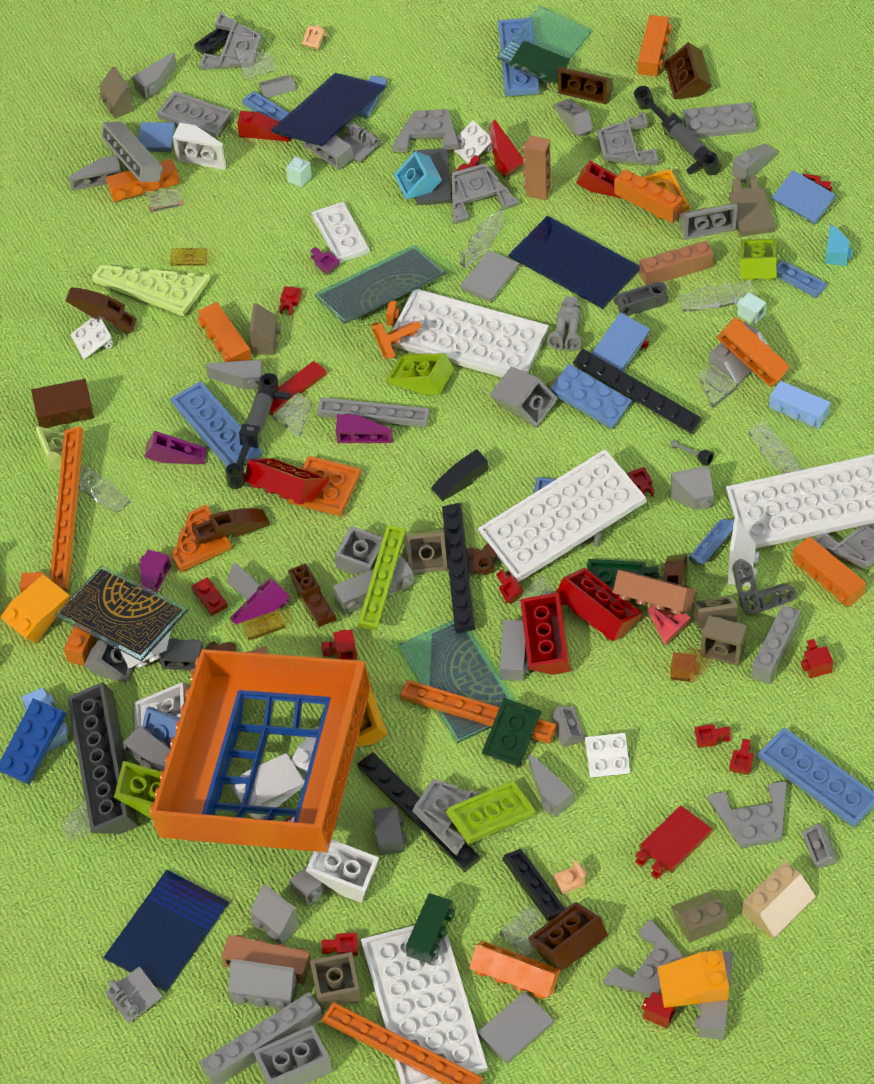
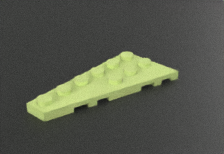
M100 265L92 276L94 283L181 316H185L211 280L210 275L206 274L203 276H195L194 273L181 275L173 271L150 269L147 272L140 271V268L125 270L122 267Z

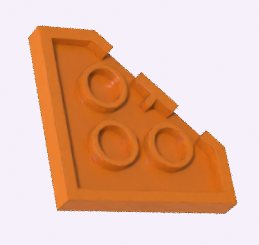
M207 505L189 512L185 527L182 528L178 537L177 546L173 549L172 559L180 572L232 549L231 543L226 536L200 545L198 544L192 532V526L209 521V515H212Z

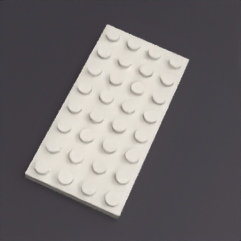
M414 288L393 330L412 321H419L422 328L418 329V333L415 335L401 337L402 340L400 342L391 344V346L417 354L445 353L453 364L503 378L511 366L526 373L529 372L549 331V325Z
M604 449L477 529L512 576L520 582L643 505L647 500L622 468Z
M874 454L726 486L734 519H738L756 543V549L874 523Z
M415 925L361 939L385 1028L475 1074L488 1071L448 935L446 934L444 940H440L439 953L436 958L433 957L431 964L406 955L405 946ZM394 1059L401 1084H441V1082Z

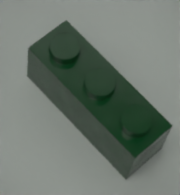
M431 893L428 894L405 946L408 957L431 964L433 957H437L440 950V940L445 939L448 930L446 926L449 921L452 922L455 915L452 900Z

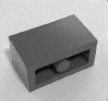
M169 639L167 651L160 654L162 669L190 671L196 668V658L200 656L201 650L204 649L202 641L195 639Z
M397 806L373 810L379 855L404 852L403 844H407L405 831L401 832L400 827L404 826L403 814H398Z

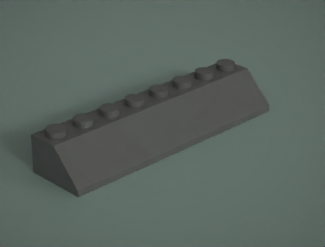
M101 682L69 696L68 703L91 832L121 834L138 827L136 810L114 797L122 763L126 761L125 752L122 751L123 740L114 692Z

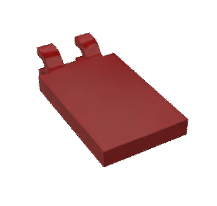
M680 805L640 844L641 850L636 853L637 859L635 863L642 868L650 858L654 859L656 863L651 866V869H653L651 875L658 880L666 870L672 873L712 833V828Z

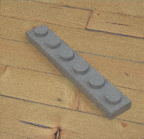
M320 397L317 416L337 418V414H356L379 423L427 427L430 410L429 408Z

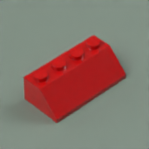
M273 457L248 459L245 482L251 483L252 487L264 488L265 492L271 494L277 493L280 498L293 499V502L296 504H305V502L313 501L329 481L327 477Z
M586 568L563 577L556 591L559 592L564 605L570 607L578 616L584 618L592 627L598 629L607 639L612 641L623 637L643 615L642 611L629 601L620 599L619 594L613 593L611 587Z
M559 592L520 599L528 668L550 675L571 672L563 604Z

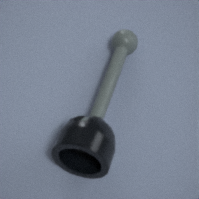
M676 440L671 441L673 448L678 447L697 455L699 462L703 465L709 466L713 460L714 453L712 451L704 449L697 452L678 444Z

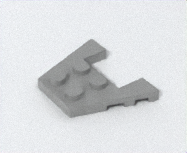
M219 12L215 23L216 28L228 30L230 33L221 56L204 53L199 65L200 69L253 66L263 39L262 35Z
M448 109L414 111L392 145L393 152H408L411 139L443 137L444 150L459 149Z
M645 112L639 113L633 119L629 117L621 124L617 125L615 123L597 131V138L604 161L658 165L655 149L637 151L631 131L648 128Z
M485 163L452 173L453 224L469 220L464 204L497 195L503 210L518 206V200L515 197L513 198L509 190L499 182L498 177Z
M874 523L862 525L840 543L827 533L820 534L814 539L833 556L865 569L874 564Z
M433 779L415 804L413 812L454 854L458 855L466 840L461 834L449 828L453 822L446 814L447 808L479 794L474 790L464 791L458 789L456 785Z
M786 781L768 784L767 789L771 799V803L731 810L726 792L708 795L709 804L715 808L716 814L724 821L728 831L740 848L781 841Z
M648 919L640 930L639 937L655 946V948L633 977L614 966L603 980L605 986L611 987L612 985L620 987L624 991L640 992L650 997L652 992L662 995L657 967L684 957L654 922Z

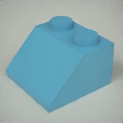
M415 151L394 174L406 199L431 193L442 181L431 157Z

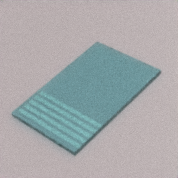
M539 5L498 54L497 59L510 65V61L523 41L570 59L591 34L592 30ZM530 74V75H532V76H534V77H536V78H538V79H540V80H542V81H544V82H546V83H548V84L551 83V82L548 81V80H545V79H543V78H540V77H538V76H535V75H533V74Z

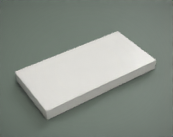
M344 201L311 212L312 218L331 254L340 260V263L370 253L369 247Z

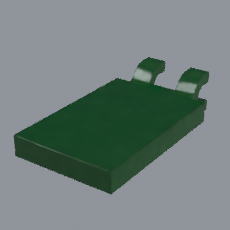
M588 559L587 570L612 589H614L618 570L630 571L659 579L660 576L658 573L659 566L646 567V562Z

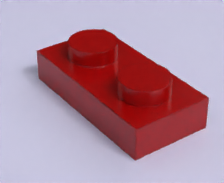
M208 577L191 586L192 591L211 616L228 608L227 602Z

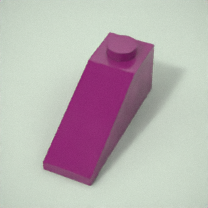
M337 414V443H393L391 428L356 414Z
M154 431L146 442L144 457L161 463L204 464L206 447Z
M148 549L139 562L141 589L156 596L171 568L169 555Z
M270 577L230 617V620L236 625L273 612L278 608L284 607L290 596Z

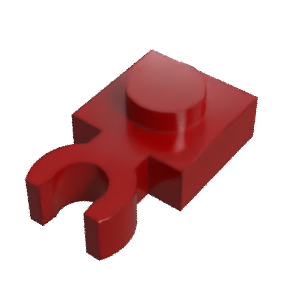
M284 286L280 297V314H283V311L286 309L289 310V315L293 314V306L298 307L302 296L301 288Z
M645 467L627 472V476L644 496L645 492L650 493L651 497L654 496L652 480Z

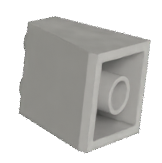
M512 366L490 394L499 406L536 428L558 399L540 378Z

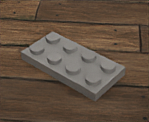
M173 91L157 112V116L160 119L177 125L179 123L196 125L210 136L217 138L233 117V112Z
M751 102L683 110L685 126L697 138L756 132L757 127Z

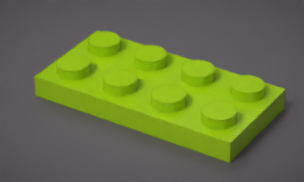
M513 780L448 807L446 814L466 842L470 844L534 816L536 811Z

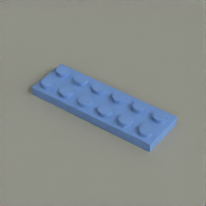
M531 18L498 20L501 55L512 59L503 54V52L514 56L505 51V49L516 53V51L507 48L508 46L518 50V48L510 45V43L519 47L523 41L534 44ZM501 57L505 97L539 94L538 76L510 66V61Z
M201 381L170 398L171 404L226 467L231 463L237 462L243 446L240 445L239 438L241 426ZM250 447L244 465L248 463V459H255L262 455V450L259 447Z
M785 727L758 753L759 759L853 828L874 808L873 791Z

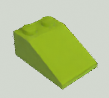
M777 239L741 240L740 279L752 281L760 278L763 280L777 278Z
M445 353L401 355L386 381L389 384L423 395H438L449 380L454 367Z
M123 761L114 797L145 816L152 818L150 817V806L155 801V790L160 785L161 771Z

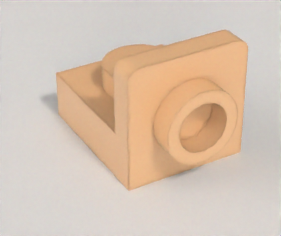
M308 25L302 45L319 50L322 39L326 38L327 34L321 26L314 25L313 27Z
M577 860L573 861V867L554 874V880L562 895L585 887L587 873L584 866H580Z

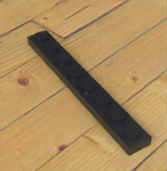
M584 348L581 349L573 361L576 367L692 435L703 420L700 416Z
M461 503L442 506L454 627L456 633H462L476 629L463 510Z
M374 752L357 763L358 768L463 872H466L480 861V856L466 842L458 855H456L413 812V808L420 797Z

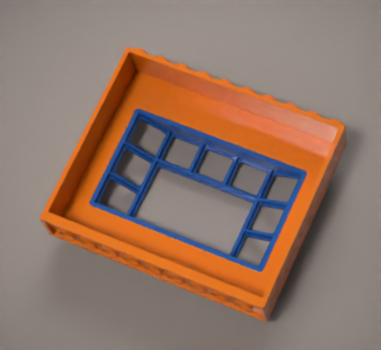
M202 649L200 656L196 658L195 672L191 674L190 688L186 690L185 705L181 707V718L176 723V734L171 739V750L166 755L165 769L160 774V785L155 790V801L150 806V817L153 818L154 828L157 830L159 838L328 853L371 689L366 662ZM246 698L266 700L264 725L242 724L244 700ZM274 701L295 702L292 728L271 726ZM303 703L325 705L318 730L300 728ZM240 732L262 733L257 751L235 750ZM269 734L316 738L297 809L249 805ZM232 758L254 759L249 778L227 776ZM225 784L247 785L242 804L219 803ZM216 811L237 812L235 817L214 815ZM246 813L267 815L265 820L243 818ZM275 816L295 817L294 822L273 821Z

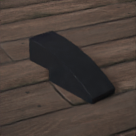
M478 449L474 450L446 471L431 487L432 491L441 501L448 499L472 485L474 478L488 471L487 459Z

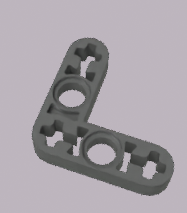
M739 559L733 564L732 571L740 606L746 613L756 614L791 602L796 597V589L789 583H782L757 591L751 564L744 559ZM741 565H744L746 567L743 569L744 575L747 577H743V574L740 571H738L741 569ZM750 582V589L745 592L742 591L743 584ZM785 589L789 590L788 596L783 595L786 592ZM767 594L773 595V599L770 603L764 602V598ZM748 596L750 600L754 603L751 605L752 608L747 607L750 604L749 599L747 598Z

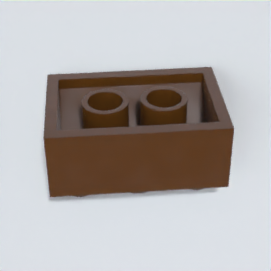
M686 43L664 62L674 99L699 97L712 87L703 52L693 44Z
M558 67V94L607 105L613 91V78Z
M86 378L31 389L39 427L50 428L94 418Z
M574 902L528 937V940L549 966L563 971L587 951L599 944L608 934L600 916L578 902Z

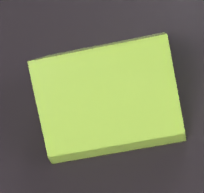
M37 426L36 432L50 470L60 469L64 433Z

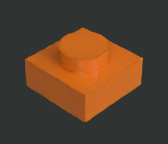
M389 300L386 322L387 326H394L395 320L399 318L400 309H397V301Z

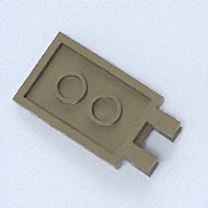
M757 176L749 177V188L741 189L739 178L732 179L733 186L732 192L729 193L730 203L737 204L736 224L740 237L775 232V225L764 188H758Z

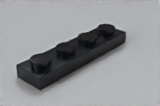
M522 849L504 855L503 862L547 921H551L566 909Z

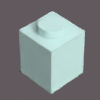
M296 156L286 167L288 182L301 188L312 177L310 162Z
M749 292L744 298L741 297L737 303V315L754 325L766 314V302Z

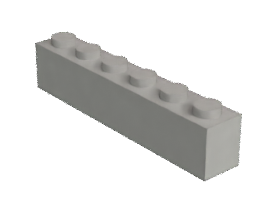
M122 121L103 122L101 138L139 182L159 181L162 174V165Z
M310 992L306 993L201 1060L200 1064L203 1074L210 1084H223L257 1062L253 1053L254 1050L321 1021L323 1018L321 1007Z

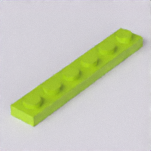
M392 525L386 526L358 627L378 631L406 534V528Z

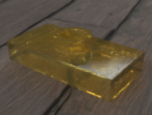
M172 248L171 266H206L207 248Z
M278 610L241 622L248 641L285 628Z

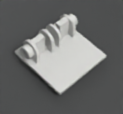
M473 120L456 137L459 149L454 150L468 164L474 155L479 156L483 151H492L490 136Z
M101 316L96 320L94 318L89 319L70 334L84 360L101 346L106 349H110L113 346L112 337Z
M625 733L585 737L590 778L630 773Z

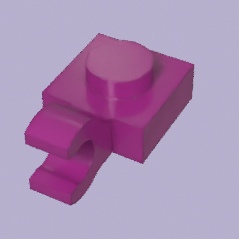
M317 247L310 250L313 254L311 259L315 261V265L328 275L340 266V260L329 251L322 253Z

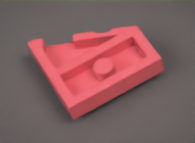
M654 604L648 607V613L665 645L691 622V617L686 613L665 616L664 610L654 608Z

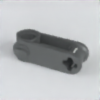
M657 281L619 293L614 297L613 301L619 307V313L630 316L661 307L668 302L669 297L665 283Z

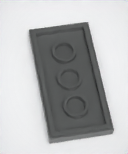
M443 148L413 150V153L418 151L430 156L442 179L431 193L417 196L416 205L451 203L447 150Z

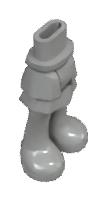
M565 297L561 303V308L556 317V331L551 332L547 338L548 345L555 350L560 351L563 349L565 327H569L568 336L565 340V349L567 351H574L581 346V337L577 334V327L581 317L580 304L577 297Z

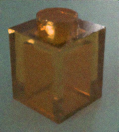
M673 652L670 680L694 682L695 675H699L700 671L697 655Z

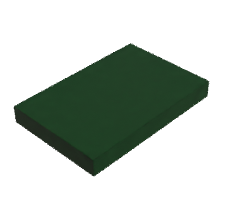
M523 41L510 61V66L556 84L558 82V67L566 68L570 59Z
M503 698L482 754L520 768L542 712Z

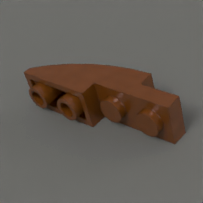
M73 287L69 289L65 301L95 320L101 316L129 334L134 330L137 318L124 311L125 304L95 291Z
M234 509L209 515V521L192 526V532L200 545L232 533L235 537L267 527L270 525V522L263 509Z
M687 554L667 556L663 573L664 581L687 587ZM665 607V616L676 615L671 612L670 608Z
M307 564L289 569L288 572L312 621H315L318 627L336 621L333 610L323 596L320 586Z

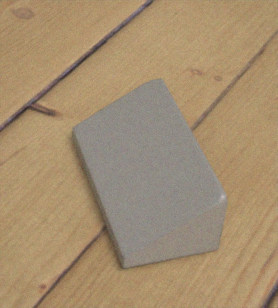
M291 75L258 83L260 91L265 98L296 90L294 79Z
M237 563L232 565L227 583L248 600L261 585Z
M557 706L551 713L553 723L557 724L556 732L561 746L584 742L585 737L575 708Z
M818 823L802 832L815 868L839 862L825 826Z

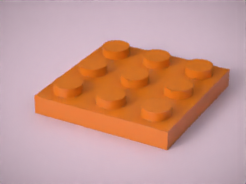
M308 456L302 469L327 477L329 481L313 501L305 502V504H296L293 502V499H288V502L342 517L361 475V469Z

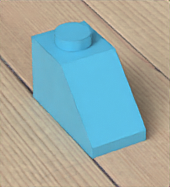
M830 225L825 264L847 266V260L852 257V248H849L850 241L833 225Z

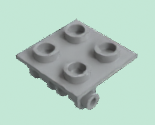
M356 123L349 124V133L342 139L352 146L353 159L359 163L382 143L376 135H372L368 130L358 127Z
M140 967L136 968L121 981L111 980L108 983L109 990L105 992L128 1024L163 998Z

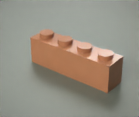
M530 135L528 141L524 142L522 152H525L523 164L525 165L523 172L525 177L524 189H526L527 197L546 200L551 190L550 139Z
M706 240L640 260L639 275L644 284L648 285L653 282H665L712 268L713 251Z
M618 570L613 593L619 594L620 599L630 601L631 598L637 599L636 603L648 605V603H652L654 608L665 610V607L671 609L672 613L682 615L683 612L691 611L696 589L630 571Z
M229 935L221 956L223 966L230 968L231 959L294 968L297 983L300 984L305 983L311 965L310 952L304 949L287 948L283 944H269L261 939L251 940L242 935Z

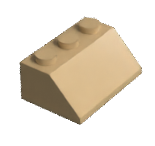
M784 861L743 901L742 914L775 939L816 899V896L802 874Z

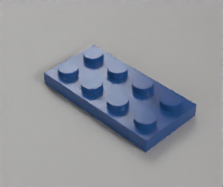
M33 698L0 760V772L30 785L67 713Z

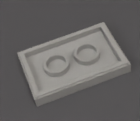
M488 250L463 281L461 290L492 303L519 268V263Z
M524 992L481 1028L477 1034L508 1064L554 1024V1020Z

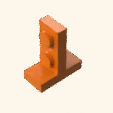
M412 321L386 334L382 323L376 322L370 325L384 359H391L396 356L391 344L400 342L402 340L401 337L405 335L410 337L417 334V330L422 328L419 321Z

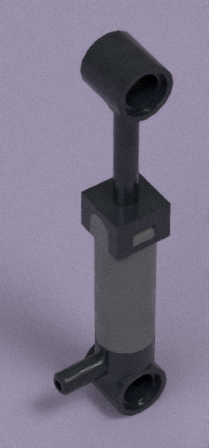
M639 86L636 88L634 97L639 108H650L663 121L661 125L664 132L696 160L694 164L686 169L688 174L691 175L701 166L708 175L719 173L721 164L717 154L710 151L683 124L682 120L675 113L668 117L654 103L649 87Z
M265 373L260 377V385L245 424H242L239 432L240 445H243L236 463L229 464L225 469L226 483L232 489H239L245 484L243 467L250 447H259L262 439L261 433L274 398L290 399V393L279 391L278 378L273 373Z

